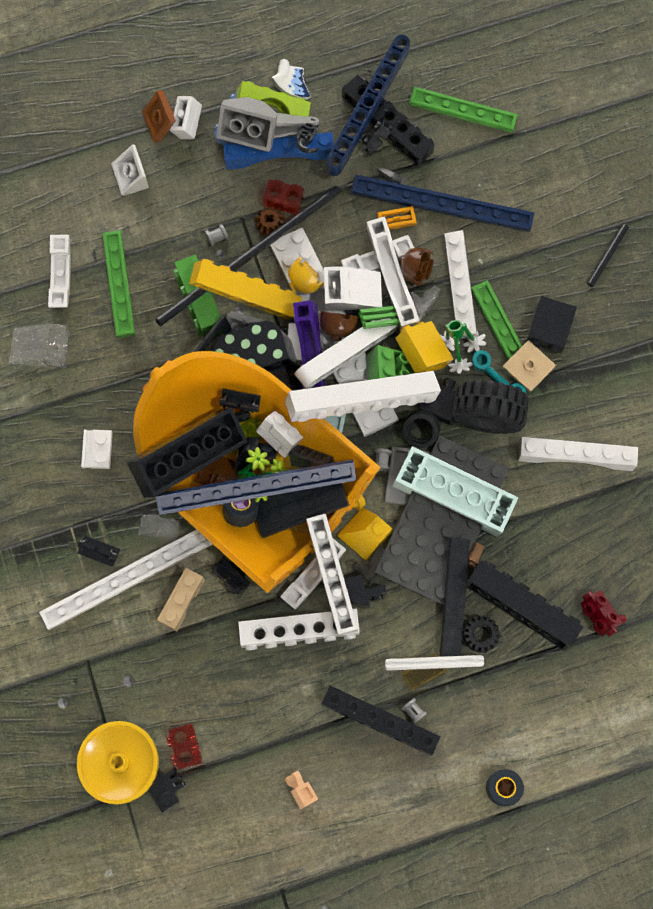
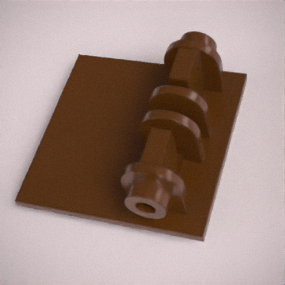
M223 456L198 471L193 481L203 486L237 480L238 471L240 470H234L235 462Z

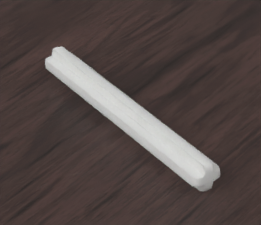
M482 655L385 660L386 670L481 667L484 665V657Z

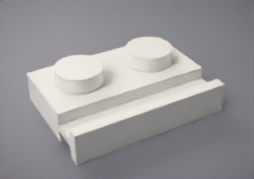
M84 430L82 468L110 469L112 430Z

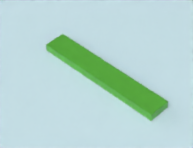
M418 87L413 88L409 101L410 106L513 133L518 114Z
M121 230L105 232L102 234L116 337L135 336Z
M487 280L471 287V292L508 361L522 347V344Z

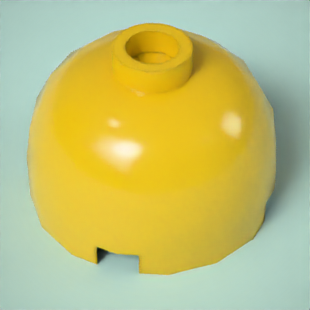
M299 256L288 270V277L291 281L289 285L295 292L299 290L303 294L314 293L325 284L323 280L319 282L317 279L319 277L318 273L307 261L302 263V257Z

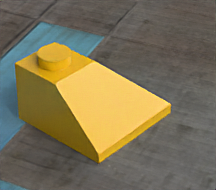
M362 508L337 536L361 558L367 561L392 533V528L379 516Z

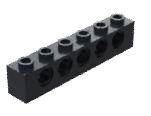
M357 74L342 88V97L355 108L361 98L360 95H363L369 82ZM383 98L379 105L380 108L377 109L370 123L373 125L376 120H380L385 116V123L390 122L393 125V131L387 139L413 163L420 166L433 154V140L422 134L417 125L410 123L405 114L399 113L392 102H387ZM403 129L406 132L401 133L398 130ZM416 141L418 144H412L411 142Z
M329 686L321 704L323 707L429 756L433 755L441 737L333 686Z

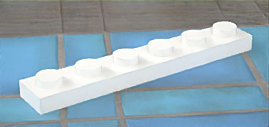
M461 230L445 233L455 320L461 321L462 324L466 323L471 334L477 336L464 232ZM464 331L462 338H467L468 336Z

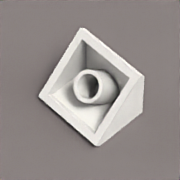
M131 145L111 163L121 195L123 196L149 188L136 146Z

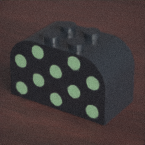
M271 321L251 322L241 329H232L229 333L218 337L210 350L243 358L266 371L285 366L286 372L299 368L291 339Z

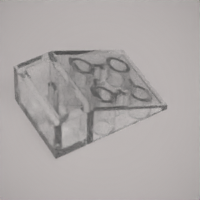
M40 324L14 327L9 364L65 368L70 336L67 326Z

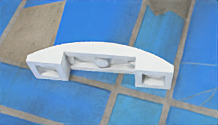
M50 235L51 281L48 307L68 308L71 276L69 235Z
M408 235L392 241L398 261L407 251L414 248ZM374 251L361 256L356 254L341 260L343 267L370 271L380 270Z
M333 539L339 560L346 549ZM316 557L281 595V598L295 610L323 580Z

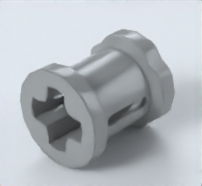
M222 224L219 225V228L212 231H205L211 247L219 241L228 240V235Z
M383 448L375 449V463L381 467L379 471H389L388 462L392 451Z
M415 698L401 708L402 712L405 711L412 719L413 724L427 714L426 711H422L417 705Z

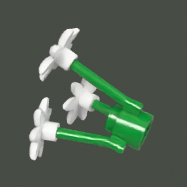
M452 320L445 325L446 331L444 336H440L451 351H454L453 345H455L457 359H455V363L448 364L451 368L449 371H457L458 374H461L462 370L470 371L469 367L473 363H467V359H461L460 342L458 340L463 337L465 331L469 341L464 343L463 346L469 347L468 353L472 352L473 349L477 352L480 350L479 346L486 345V342L482 341L486 335L479 336L477 332V336H473L468 330L466 323L462 324L459 320Z

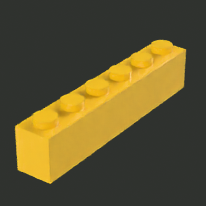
M202 259L194 263L189 282L190 285L287 320L295 319L293 303L301 302L303 298L296 295L295 291L281 290L280 286L276 284H265L264 280L249 278L244 272L237 271L235 273L230 271V267L214 265V262L208 259Z

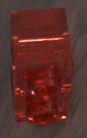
M269 179L263 196V206L268 208L273 206L275 210L280 209L283 212L296 215L300 212L305 196L304 188L297 184L290 185L281 180ZM273 192L280 193L278 195H272ZM296 196L297 199L290 200L289 197Z
M192 723L168 730L169 735L166 736L169 748L173 747L174 755L171 758L174 767H178V770L181 771L204 764ZM180 732H185L187 736L184 743H178L176 740V736ZM184 752H190L192 755L189 763H184L181 759Z

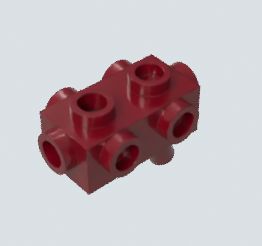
M601 590L596 593L590 591L582 596L584 600L580 603L583 607L582 612L590 618L595 632L600 633L602 637L606 634L608 637L618 632L617 627L626 622V616L617 615Z

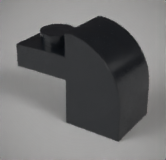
M259 437L246 438L248 442L236 450L234 470H243L250 463L246 461L247 458L251 457L248 454V450L255 452L257 447L260 449V454L267 453L264 459L268 460L270 464H274L273 459H276V450L269 444L258 443Z
M362 575L344 579L350 603L358 608H370V599H372V602L384 599L383 596L387 594L385 585L366 590Z

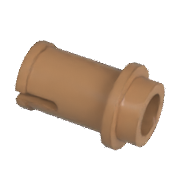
M473 543L469 553L468 567L476 569V566L479 565V559L485 548L483 545Z

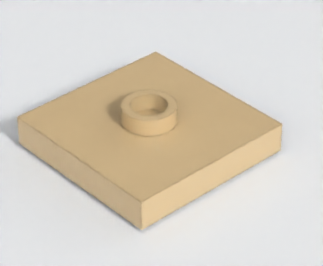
M528 340L503 365L502 369L531 393L556 365Z

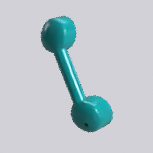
M484 350L475 352L472 358V366L476 371L486 372L497 383L501 382L510 385L490 366L491 356L488 352ZM519 383L512 384L514 388H519L522 392L526 393L523 385Z

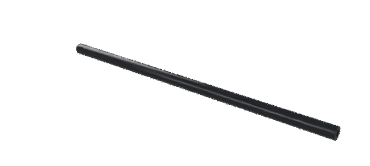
M332 187L228 264L227 267H230V271L233 272L238 270L341 193L339 187ZM197 287L155 318L156 323L161 327L208 291Z

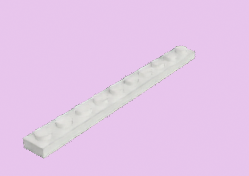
M195 530L40 611L47 629L51 630L211 546L212 543L198 530Z

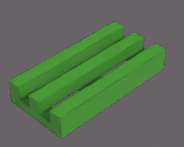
M395 307L360 309L358 314L363 329L398 325L400 321L396 319ZM391 318V320L377 321L381 319Z

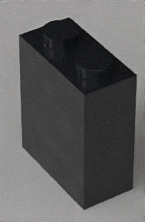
M541 296L526 342L529 340L536 348L542 347L551 353L562 354L577 307Z

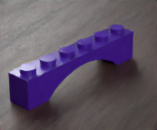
M312 300L293 303L295 324L301 348L302 366L322 353L317 304ZM324 379L311 388L325 386Z

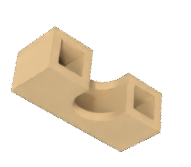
M185 568L157 621L177 632L186 616L190 602L197 596L205 582L204 577Z

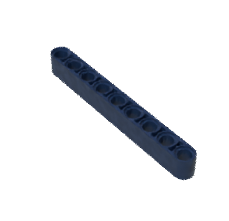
M398 35L393 40L327 156L326 168L330 175L338 176L343 171L407 58L410 39L406 35ZM362 118V119H364V120H363V121H357L356 119ZM349 133H354V134H356V135H354V136H349L348 134H349ZM340 148H346L347 150H346V151H340L339 149H340ZM332 163H338L339 165H338V166H332V165H330V164H332Z

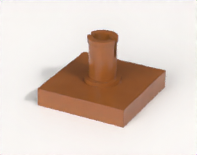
M157 90L143 109L142 114L153 141L161 142L176 120L173 115L174 111L171 110L164 91Z

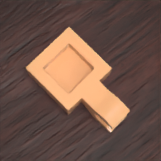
M298 771L285 778L287 785L294 788L291 793L300 810L318 800L309 782L304 783Z

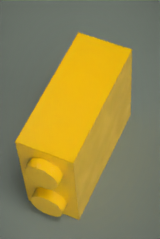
M432 321L427 323L419 322L412 327L410 325L405 326L395 338L415 373L444 369L453 360L451 353Z

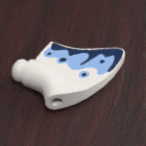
M286 59L280 60L278 73L271 77L274 86L289 96L309 100L310 93L303 79L304 68L290 66L289 61Z

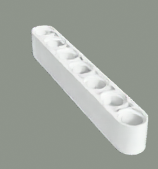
M391 318L381 319L377 321L391 320ZM399 324L363 329L361 327L301 366L294 375L306 389H309L390 336L399 328Z

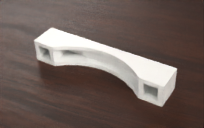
M385 216L368 221L367 231L392 306L395 307L396 318L400 321V330L408 325L411 327L415 326L420 320L404 281Z
M522 437L519 442L518 461L533 463L577 462L599 465L613 470L633 471L637 467L638 447Z

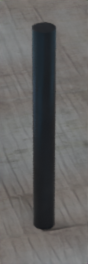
M622 224L587 284L590 287H594L629 229L628 225Z

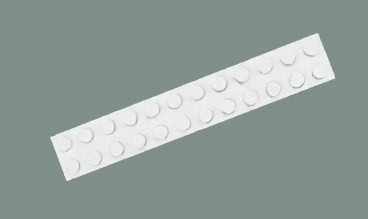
M303 228L282 236L270 245L288 284L291 282L288 277V270L299 256L302 257V263L307 261L318 273L319 277L317 279L319 282L322 280L324 282V270ZM325 285L311 294H303L298 290L296 295L303 297L302 301L312 300L317 304L321 350L323 352L340 341L331 340V336L321 330L320 312L346 313L344 310L326 311ZM365 352L333 373L338 384L367 380V355ZM390 407L381 408L377 411L367 410L358 414L352 413L364 437L399 421L394 409Z

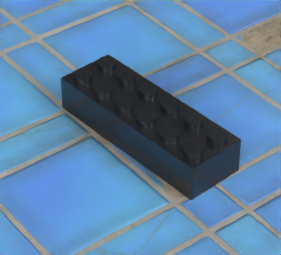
M232 407L221 408L126 463L143 497L153 498L248 441Z
M481 560L466 583L467 588L563 651H566L573 645L583 629V626L580 625V620L573 616L568 617L559 606H551L542 595H534L525 584L521 582L519 584L516 583L508 573L504 571L501 573L496 570V566L493 563Z

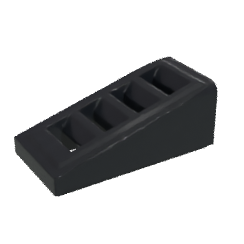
M297 445L289 451L291 466L312 467L329 464L334 461L333 456L303 445Z

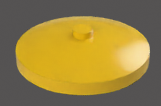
M125 721L108 722L94 729L83 741L77 757V772L85 790L97 800L109 804H125L141 797L153 784L159 767L158 751L153 739L141 727Z

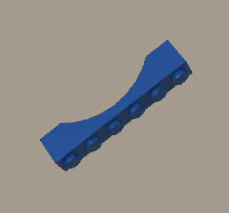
M332 132L316 134L312 143L306 146L308 148L318 147L319 150L316 153L300 151L297 147L296 136L274 138L270 152L237 143L223 144L226 169L246 168L261 161L285 157L325 160L334 146Z

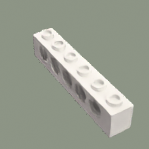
M326 514L306 519L338 637L358 632Z
M357 609L352 610L356 620L358 632L340 636L344 637L345 640L355 639L356 635H359L360 633ZM332 612L238 622L241 647L246 650H256L257 646L265 645V648H275L277 644L285 643V646H294L299 641H305V644L316 643L317 639H324L325 642L336 641V637H338L337 630L333 628L334 619ZM321 623L325 629L323 632L317 633L313 629L314 625ZM296 626H303L305 632L302 635H296L294 633ZM277 628H283L285 635L283 637H276L274 631ZM258 630H263L266 633L265 637L261 640L255 638V632Z

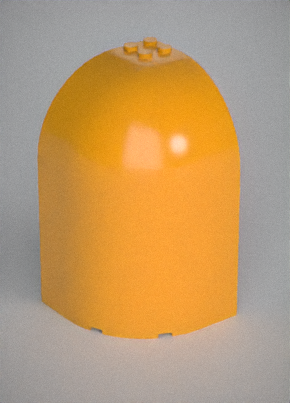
M213 351L192 352L182 355L173 361L169 360L160 368H154L149 375L151 377L149 382L142 389L143 393L134 414V444L137 455H140L223 408L222 405H219L223 388L261 395L259 412L251 413L252 420L239 423L246 438L259 437L258 443L269 444L256 431L264 419L276 411L303 436L298 445L333 456V462L353 459L356 481L343 483L349 506L326 515L331 533L341 523L343 515L353 508L381 468L324 418L308 419L304 422H291L285 400L289 391L292 390L260 366L226 353ZM232 408L234 413L241 411L239 408ZM237 449L224 457L235 462ZM257 467L255 470H253L252 473H254L255 475L262 474L263 471H261L260 468ZM196 472L164 492L202 485L193 481L197 475ZM223 504L178 512L267 593L303 564L304 558L309 553L313 554L315 552L307 522L262 538L257 519L245 527H236L229 524L223 516Z

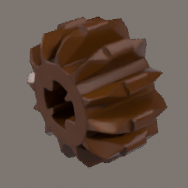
M273 206L270 210L264 207V212L258 211V217L254 218L256 223L255 229L259 230L260 235L266 233V236H268L285 223V216L281 214V210L274 211Z

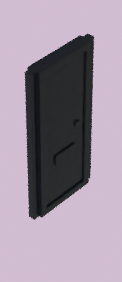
M343 483L267 496V501H264L262 498L260 499L256 519L262 538H266L306 523L308 518L322 514L327 515L348 507L349 501Z

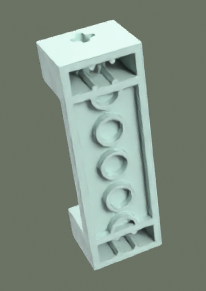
M413 446L393 484V487L409 495L414 491L482 524L481 530L496 537L503 532L518 500V497Z

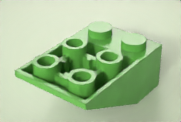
M377 345L366 356L367 380L415 374L402 351Z

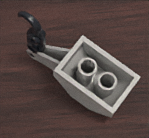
M248 97L226 99L221 103L216 138L270 152L274 138L297 134L298 149L304 153H316L319 150L318 147L308 148L306 146L312 143L316 136L319 119L316 117L276 113L265 102Z

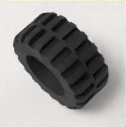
M489 380L465 381L456 389L452 415L454 420L460 425L472 428L473 430L493 434H513L520 432L525 427L529 398L521 389L501 382L497 383Z

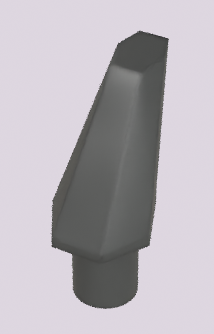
M384 168L379 169V172L390 182L403 185L406 183V179L399 174Z

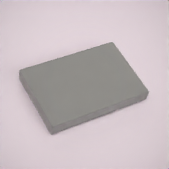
M392 446L384 503L406 506L412 495V492L409 495L393 487L410 449Z

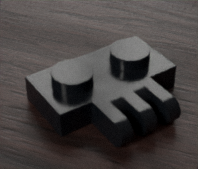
M158 767L156 778L148 789L162 813L180 802L175 792L186 785L184 781L176 785L175 782L182 778L180 774L172 778L171 775L177 772L176 767L164 775Z

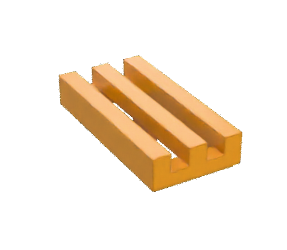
M413 206L377 212V218L411 213V215L386 219L389 230L416 226L417 224Z

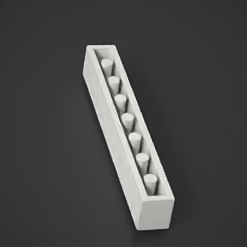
M434 371L289 391L285 403L291 422H304L308 419H323L334 415L343 416L347 413L358 414L367 410L377 411L387 407L412 406L421 402L431 403L436 400L441 389Z

